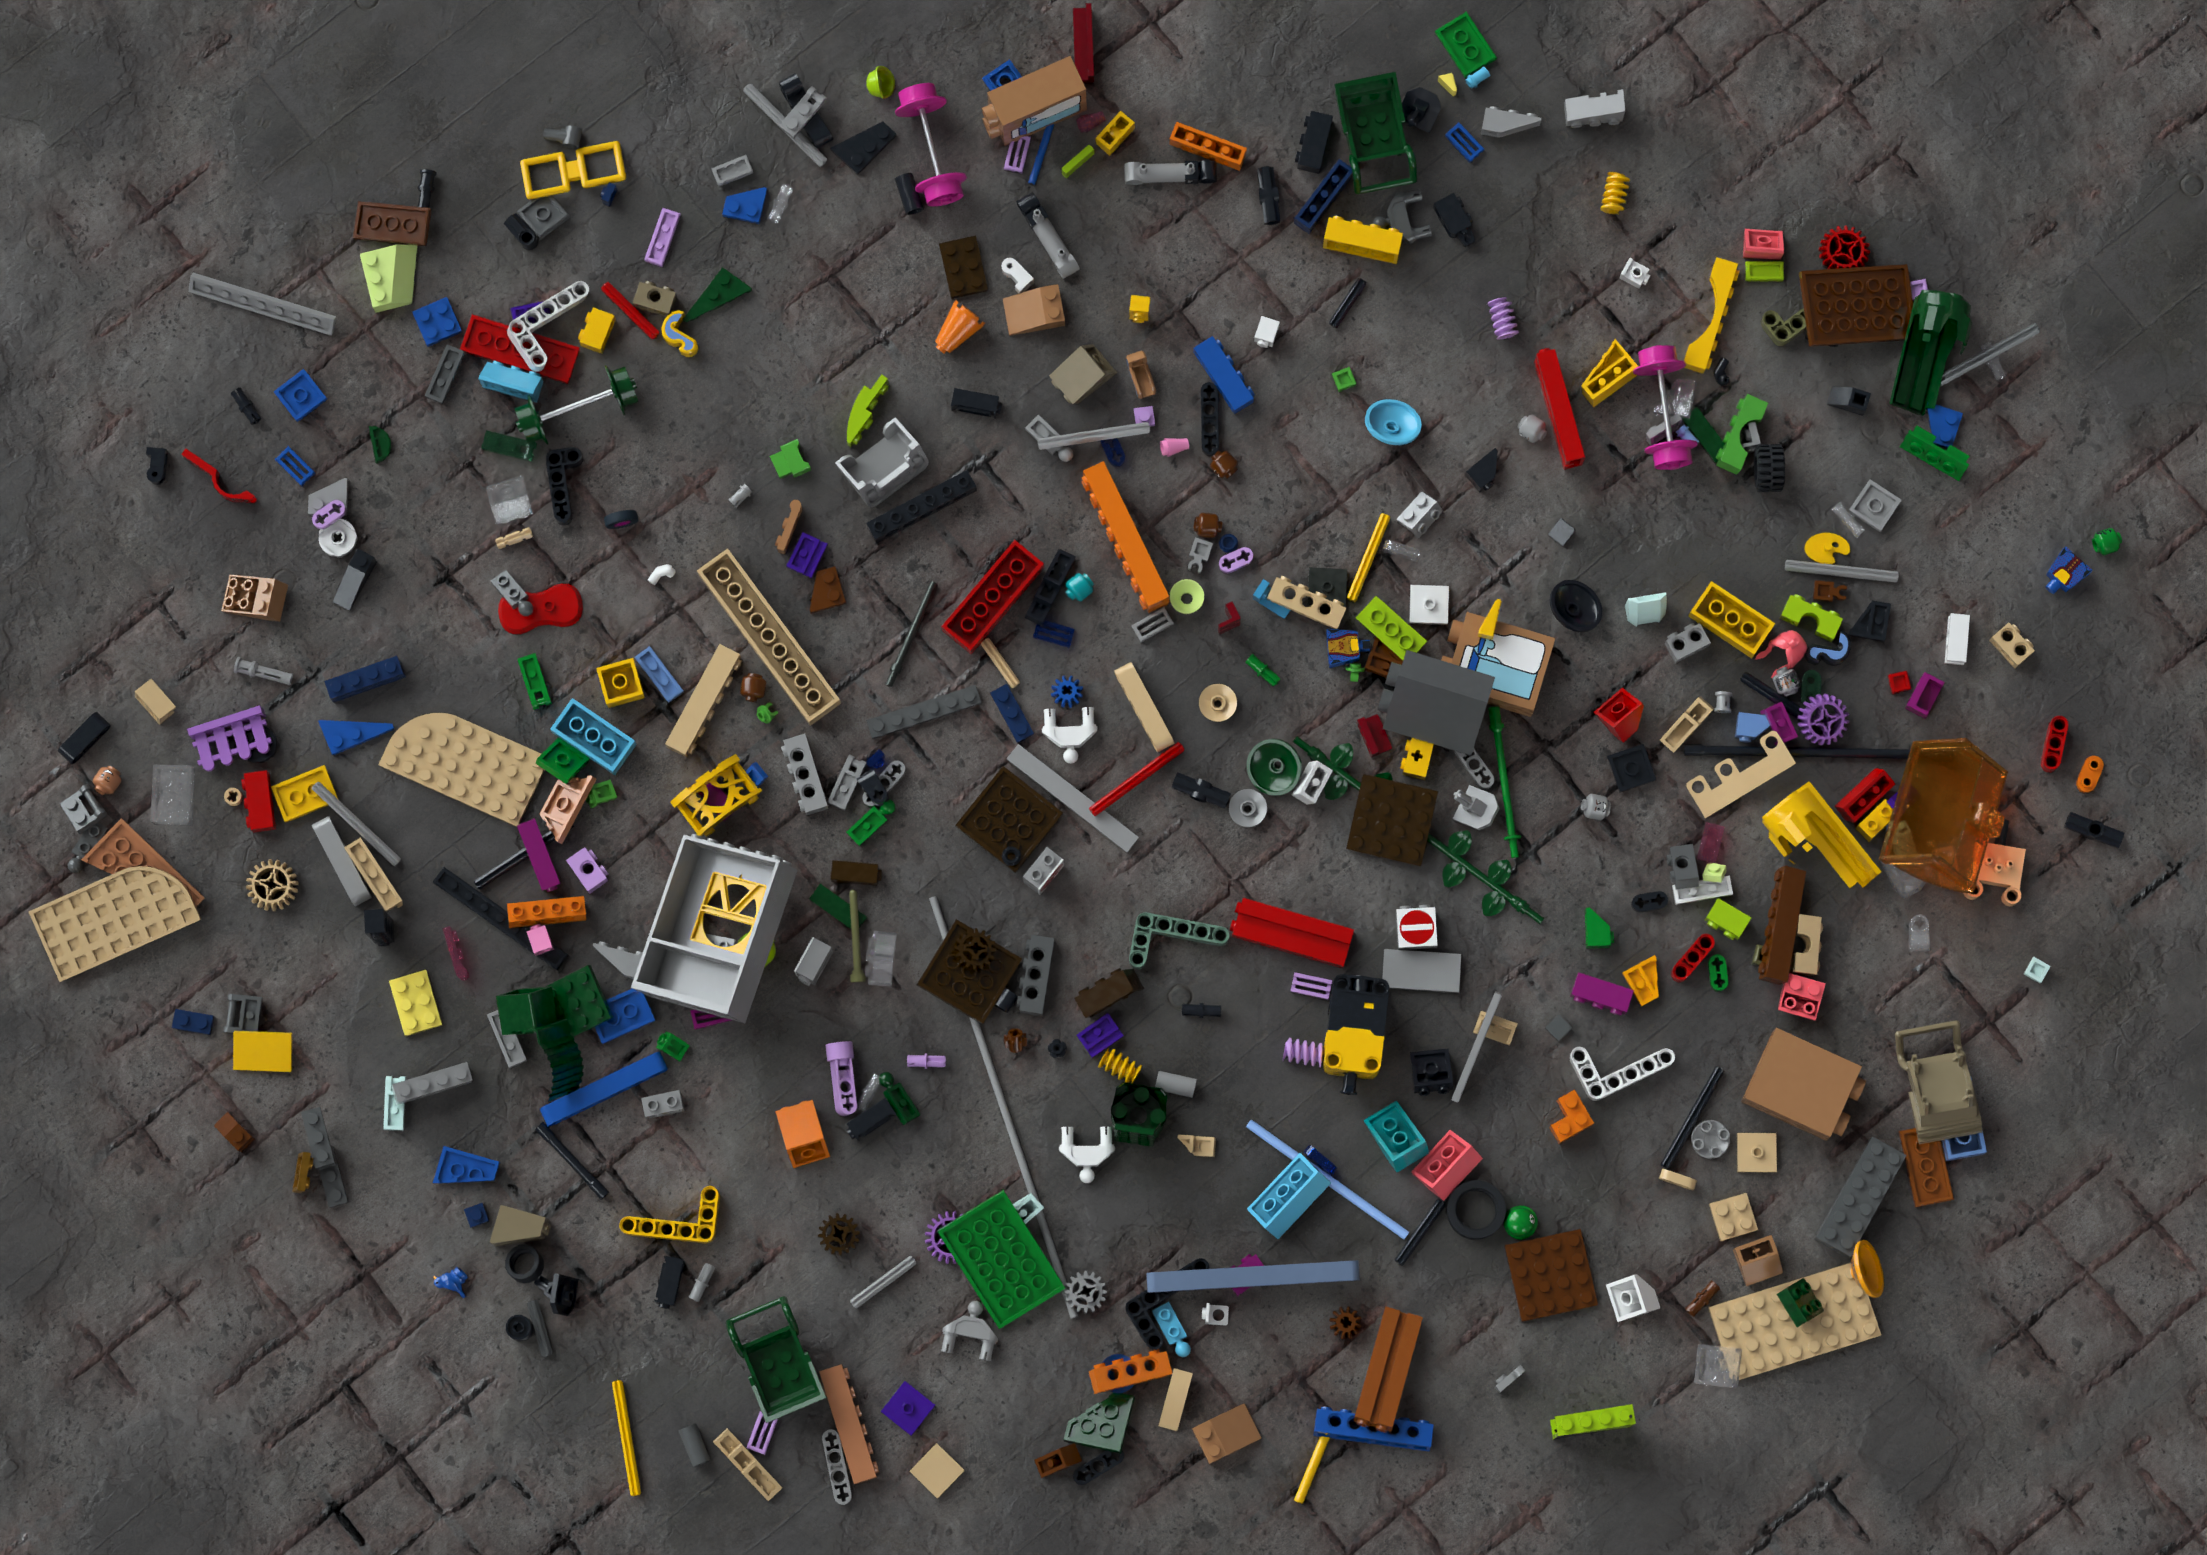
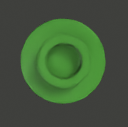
M1350 663V666H1346L1345 670L1351 671L1350 681L1358 682L1359 672H1364L1365 668L1361 667L1359 663Z
M767 703L765 706L761 705L757 708L758 719L766 724L770 723L778 714V711L773 713L769 711L772 703Z

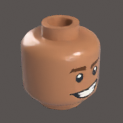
M112 766L101 767L93 778L94 789L101 795L105 793L113 794L122 781L120 772Z

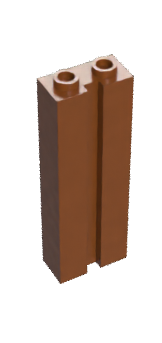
M1385 1306L1354 1421L1359 1426L1376 1427L1377 1431L1384 1433L1392 1431L1423 1317L1411 1313H1402L1400 1310Z

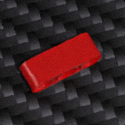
M2063 716L2054 717L2048 725L2041 758V768L2045 772L2055 771L2061 763L2068 730V721ZM2054 722H2061L2063 725V729H2056L2054 727ZM2050 740H2056L2059 743V748H2053L2050 745ZM2047 758H2051L2055 761L2054 767H2050L2047 765Z
M1702 934L1676 963L1671 971L1674 981H1685L1712 950L1715 941L1710 934ZM1707 939L1710 942V947L1703 948L1700 940ZM1691 953L1695 954L1698 957V961L1695 963L1690 962L1688 955ZM1677 968L1684 969V977L1676 975L1675 971Z

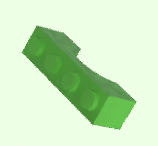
M1749 394L1744 399L1740 398L1736 407L1738 413L1733 415L1729 424L1732 428L1730 432H1726L1722 441L1725 445L1723 449H1719L1716 455V459H1718L1716 466L1736 475L1741 471L1748 453L1741 445L1740 431L1748 423L1755 422L1757 425L1762 420L1768 405L1767 402Z

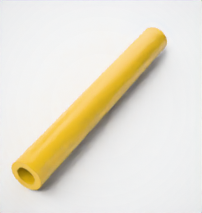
M1319 1437L1294 1501L1303 1504L1330 1439L1329 1437Z

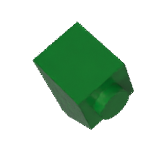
M1586 908V949L1609 948L1611 943H1614V932L1610 931V926L1591 908Z

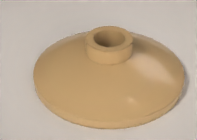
M1212 684L1202 691L1199 698V708L1207 719L1215 722L1225 721L1234 714L1237 708V698L1233 690L1228 686ZM1220 701L1222 705L1216 707L1214 703Z

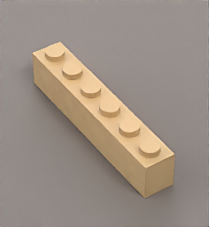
M719 644L665 743L667 748L686 758L689 754H693L697 746L695 744L697 738H701L706 728L704 725L706 721L712 719L716 703L720 704L724 694L722 692L724 688H728L733 680L731 675L734 670L737 671L741 666L742 661L740 660L741 656L739 653Z

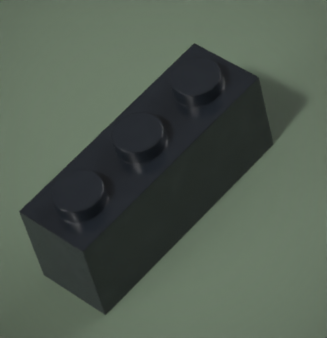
M1311 111L1310 116H1306L1304 127H1307L1306 133L1301 134L1299 145H1302L1301 152L1297 151L1295 162L1298 163L1297 169L1320 173L1333 121L1332 115Z

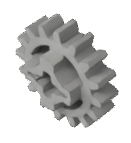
M1084 1271L1083 1276L1077 1272V1278L1075 1279L1071 1276L1070 1281L1072 1283H1066L1065 1285L1069 1288V1290L1064 1291V1294L1069 1295L1066 1298V1302L1071 1301L1070 1308L1076 1306V1312L1083 1309L1084 1314H1086L1088 1309H1090L1093 1313L1095 1311L1094 1306L1100 1308L1101 1304L1099 1301H1105V1298L1102 1297V1295L1107 1293L1106 1290H1102L1105 1283L1100 1284L1101 1277L1094 1278V1272L1090 1276L1087 1271ZM1085 1280H1090V1281H1092L1094 1284H1093V1285H1090V1284L1086 1283ZM1076 1283H1078L1077 1285L1079 1288L1075 1293H1073V1287ZM1083 1288H1085V1290H1091V1292H1089L1088 1297H1086L1085 1294L1079 1295L1083 1291ZM1098 1291L1097 1300L1094 1302L1092 1296ZM1076 1300H1082L1086 1305H1082Z

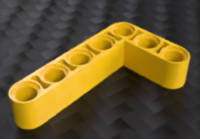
M707 1186L702 1190L698 1224L627 1216L621 1219L619 1227L624 1234L631 1236L710 1243L716 1235L720 1194L713 1186ZM709 1190L715 1191L716 1196L713 1200H707L705 1198V1195ZM706 1210L713 1211V1217L709 1220L703 1218V1213ZM627 1221H633L634 1227L630 1231L624 1229V1224ZM646 1223L653 1224V1230L650 1233L643 1231V1226ZM665 1225L672 1226L671 1234H663L662 1229ZM685 1227L692 1229V1233L688 1237L682 1236V1229ZM704 1229L711 1231V1236L708 1239L701 1237V1232Z

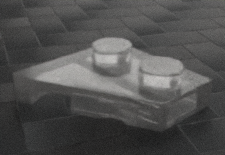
M1677 378L1672 388L1666 392L1669 416H1674L1678 413L1681 418H1690L1697 386L1695 380ZM1662 402L1653 409L1655 415H1663Z

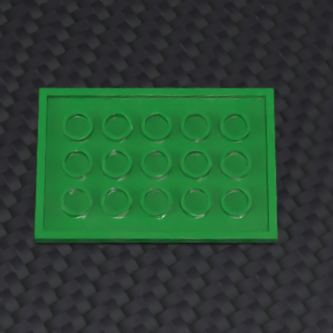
M1004 1190L937 1230L999 1329L1065 1289V1285Z

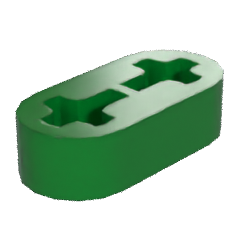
M1716 954L1708 961L1711 988L1714 991L1721 992L1728 985L1727 966L1725 958ZM1715 959L1722 962L1719 966V972H1716V966L1712 965ZM1719 974L1720 980L1724 981V984L1721 985V988H1718V985L1714 984V982L1717 980V975Z

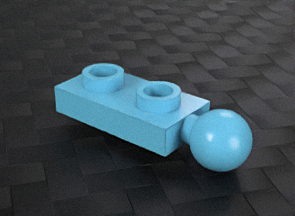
M1167 1302L1152 1310L1169 1345L1176 1344V1354L1180 1357H1187L1191 1352V1347L1182 1340L1187 1335L1171 1304Z

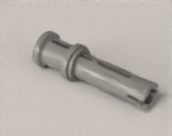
M237 657L233 670L235 674L239 672L249 675L250 678L258 676L291 685L293 673L258 665L257 661L249 662L242 660L241 657Z

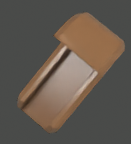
M1138 351L1127 355L1128 370L1138 398L1142 399L1155 395L1156 388L1147 364L1145 352Z

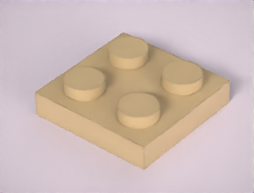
M1747 1193L1709 1204L1720 1242L1758 1231Z

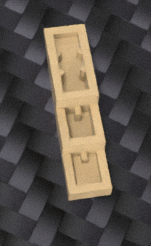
M728 1428L713 1441L767 1501L782 1489L780 1484Z

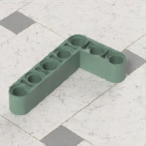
M1143 912L1136 919L1129 963L1134 969H1142L1146 965L1152 934L1224 946L1229 941V931L1222 926ZM1142 918H1148L1150 925L1143 927L1139 922ZM1166 921L1169 923V928L1161 930L1158 926L1159 923ZM1180 925H1186L1188 932L1181 934L1177 928ZM1203 928L1207 931V935L1199 937L1196 934L1197 930ZM1218 932H1223L1226 934V939L1219 941L1215 935ZM1140 936L1145 937L1147 940L1143 946L1136 943V939ZM1140 955L1143 957V962L1135 964L1132 961L1133 957Z

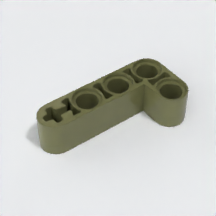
M1804 308L1785 322L1777 312L1769 310L1764 313L1761 319V327L1775 345L1784 346L1807 330ZM1771 317L1775 323L1770 325L1765 319ZM1792 322H1799L1801 328H1794ZM1783 332L1786 335V339H1779L1777 333Z

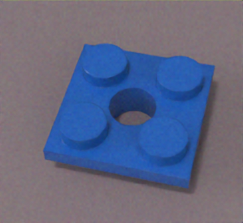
M1009 59L984 76L982 80L991 91L1003 86L1000 84L1003 78H1008L1012 82L1022 76Z

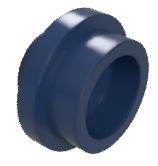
M1232 534L1223 535L1219 541L1220 549L1225 553L1235 551L1238 547L1237 538Z

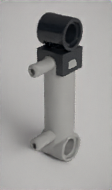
M1211 160L1165 164L1128 162L1124 164L1125 184L1140 185L1156 182H1185V184H1198V182L1203 184L1217 182V162Z
M1032 192L1016 201L1032 231L1034 230L1054 262L1060 276L1064 279L1080 270L1076 260L1064 245L1036 195Z

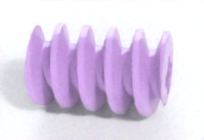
M1506 297L1488 302V306L1492 307L1489 310L1490 314L1493 315L1491 320L1495 322L1493 328L1497 329L1495 335L1499 336L1497 340L1511 338L1519 333L1518 330H1513L1517 323H1511V321L1516 317L1509 315L1514 312V309H1508L1512 302L1506 301Z
M1289 1037L1285 1043L1282 1061H1284L1286 1056H1288L1290 1063L1293 1058H1296L1297 1064L1303 1059L1304 1065H1307L1309 1060H1311L1313 1067L1318 1062L1321 1068L1324 1051L1322 1043H1319L1317 1048H1315L1313 1041L1310 1046L1307 1045V1040H1304L1302 1045H1300L1299 1039H1296L1293 1044L1292 1038Z

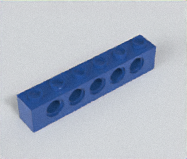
M1321 1407V1409L1316 1411L1313 1436L1430 1452L1434 1424H1429V1421L1418 1420V1422H1413L1409 1418L1399 1417L1394 1420L1393 1424L1398 1433L1392 1435L1388 1431L1387 1433L1380 1431L1372 1432L1368 1427L1350 1428L1349 1423L1355 1422V1414L1350 1410L1332 1411L1333 1409L1330 1407ZM1337 1419L1340 1425L1334 1427L1330 1424V1420ZM1415 1430L1418 1435L1410 1437L1407 1431Z

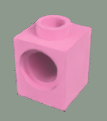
M537 924L530 927L527 935L536 956L554 950L545 925Z

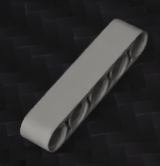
M328 816L314 823L312 827L353 905L357 906L372 898L358 869L345 851V845L330 817Z

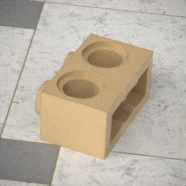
M2007 623L1989 641L2015 669L2035 650L2033 649V644L2020 635L2021 632L2017 626ZM2008 633L2011 636V641H2005L2002 634ZM2015 648H2022L2024 650V655H2017L2015 652Z

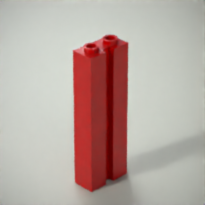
M1544 348L1536 354L1534 364L1563 469L1566 470L1583 465L1585 455L1555 349Z
M1243 898L1242 902H1237L1235 913H1238L1237 920H1232L1229 930L1233 932L1232 937L1343 969L1354 929Z

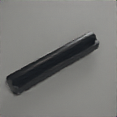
M1358 278L1330 319L1329 324L1332 327L1338 328L1366 286V282L1363 279Z

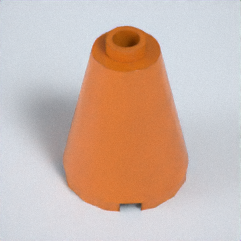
M957 300L953 303L935 340L937 343L936 348L944 354L946 351L951 353L985 325L983 321L979 323V317L963 304L959 307Z

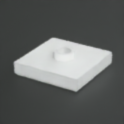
M1411 585L1409 624L1448 625L1449 586Z

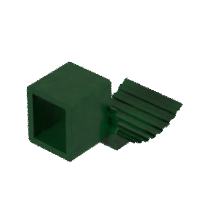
M552 986L515 989L497 995L496 1001L502 1035L537 1033L538 1043L548 1056L547 1059L550 1061V1067L553 1071L552 1093L549 1094L548 1102L578 1090L584 1074L582 1072L584 1069V1065H582L583 1057L580 1055L581 1051L578 1049V1044L574 1042V1038L570 1034L568 1020L557 1019Z

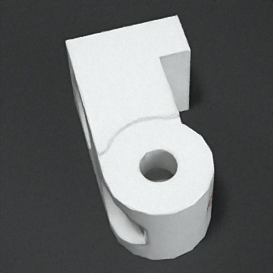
M1006 258L1002 262V272L1016 283L1015 290L1018 294L1025 292L1034 284V278L1015 259Z

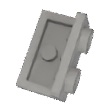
M1421 491L1401 513L1397 521L1412 531L1415 537L1420 538L1431 524L1439 518L1443 510L1437 501Z

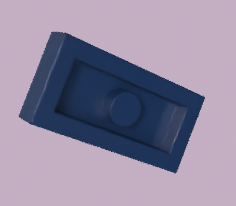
M175 1009L172 1028L211 1035L214 1016Z

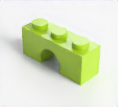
M1796 594L1794 596L1790 595L1779 618L1797 627L1801 618L1810 616L1817 622V629L1814 635L1831 643L1843 620L1837 612L1825 611L1821 605L1814 602L1810 604L1805 601V598Z

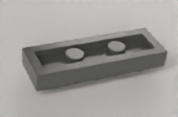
M446 345L426 391L425 398L440 404L444 403L464 357V351Z

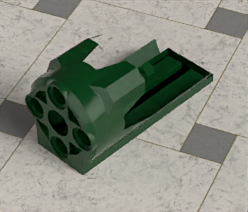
M1921 290L1920 294L1915 297L1889 402L1890 405L1920 416H1924L1926 408L1935 409L1946 359L1956 339L1962 341L1963 346H1967L1972 321L1969 318L1971 305L1963 296L1943 291ZM1962 346V349H1961V351H1960V355H1962V353H1963V351H1964V349H1965L1963 346Z
M1126 1082L1116 1087L1111 1106V1122L1115 1131V1141L1153 1147L1154 1140L1163 1130L1166 1122L1167 1094L1162 1088ZM1142 1107L1146 1110L1147 1119L1144 1123L1136 1124L1131 1120L1130 1113L1133 1108Z

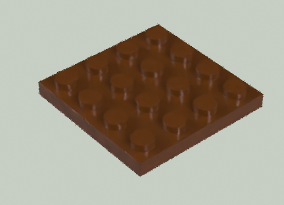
M1581 1229L1504 1246L1521 1322L1598 1306Z

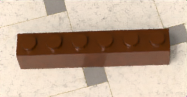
M1785 865L1778 868L1775 872V888L1771 893L1772 905L1768 911L1769 923L1765 929L1766 940L1761 950L1763 958L1758 968V973H1760L1759 980L1778 985L1788 982L1806 871Z

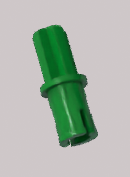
M1254 654L1246 660L1245 663L1258 673L1257 676H1261L1271 686L1274 687L1280 681V678L1268 668V664L1265 665Z

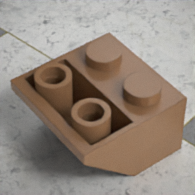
M1772 1235L1733 1249L1746 1286L1783 1273Z

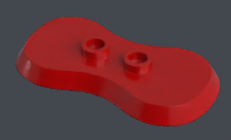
M561 583L543 592H525L529 597L526 601L532 603L534 608L533 613L529 616L521 615L518 607L513 609L503 597L498 608L500 623L504 630L511 634H524L542 625L569 627L575 624L581 618L583 604L577 588L570 584Z

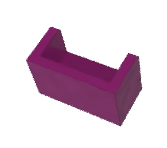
M1924 672L1905 709L1926 719L1945 682Z
M1782 702L1760 711L1761 715H1766L1772 730L1779 734L1783 743L1798 737Z

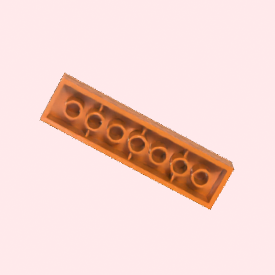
M1104 461L1083 470V477H1081L1082 485L1086 492H1090V501L1093 508H1098L1099 510L1098 518L1102 526L1106 525L1107 527L1106 534L1109 541H1114L1115 543L1114 551L1118 559L1122 558L1123 560L1122 567L1126 576L1130 575L1132 578L1130 579L1131 586L1134 592H1138L1140 595L1139 602L1142 609H1147L1148 613H1151L1168 605L1169 595Z

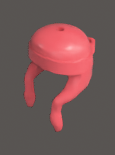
M1789 630L1772 639L1767 649L1756 656V660L1766 657L1774 646L1786 649L1788 664L1780 668L1787 667L1792 669L1804 657L1807 651V644L1799 633ZM1776 670L1773 672V675L1771 676L1772 679L1777 674Z

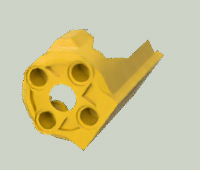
M1810 781L1792 792L1762 817V823L1769 830V839L1784 857L1792 852L1788 841L1796 847L1806 839L1820 850L1849 888L1857 882L1863 888L1881 873L1877 865ZM1808 842L1802 846L1806 852L1813 848Z

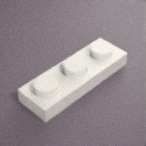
M1730 875L1724 876L1722 883L1699 880V887L1676 890L1675 885H1672L1675 905L1733 895Z

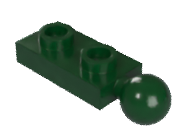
M881 1073L878 1078L879 1084L887 1087L883 1094L901 1123L905 1125L918 1118L920 1113L901 1083L894 1085V1077L891 1073Z

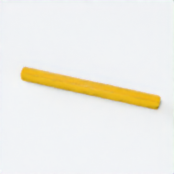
M622 1380L612 1382L630 1495L638 1496L641 1494L624 1386Z

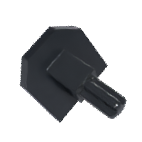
M1422 87L1407 91L1402 102L1405 122L1408 123L1409 127L1413 125L1430 133L1442 108L1437 94Z
M554 1273L553 1282H550L540 1275L534 1281V1284L544 1291V1295L550 1298L553 1314L569 1316L575 1307L579 1279Z

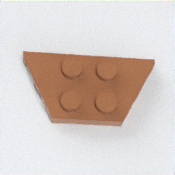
M591 775L583 779L578 777L572 778L567 784L557 780L540 812V816L546 822L548 829L554 834V839L560 844H563L596 781V778Z

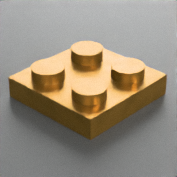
M302 1152L298 1154L292 1190L294 1193L305 1192L306 1188H309L310 1177H307L313 1165V1158H310L311 1153Z

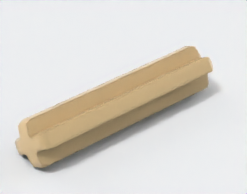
M989 638L983 640L981 646L1010 687L1015 688L1020 684L1019 679Z

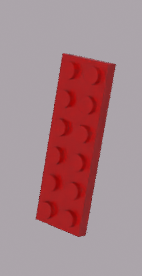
M471 315L460 350L484 359L503 363L510 367L515 366L523 371H532L508 337L507 330L509 325ZM512 328L513 332L521 333V329ZM532 333L547 356L544 369L536 373L540 374V376L569 384L580 347ZM528 342L522 344L526 349L532 348ZM534 358V359H533V362H534L535 364H539V365L542 364V360H541V359H539V358Z

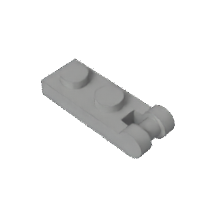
M813 86L807 90L803 98L779 124V128L793 139L827 100V97L817 93V89ZM811 98L816 100L814 105L809 102Z
M852 755L848 756L827 801L828 804L844 811L846 810L858 784L857 778L862 775L867 765L866 761L856 760ZM850 767H856V772L850 771Z

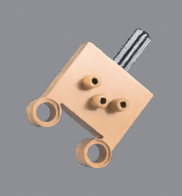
M1998 819L1994 844L1981 841L1973 843L1968 882L1963 889L1964 896L1967 899H1977L1983 892L1982 884L2007 888L2001 896L2002 902L2006 906H2014L2020 901V884L2026 849L2005 846L2009 820ZM1969 886H1975L1978 889V893L1976 895L1971 894ZM2008 892L2015 894V901H2010L2007 898Z

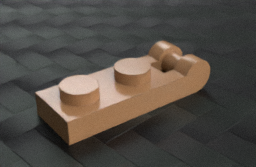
M798 500L791 501L790 516L785 518L782 525L784 529L783 534L778 536L775 546H778L777 551L784 555L802 512V506Z

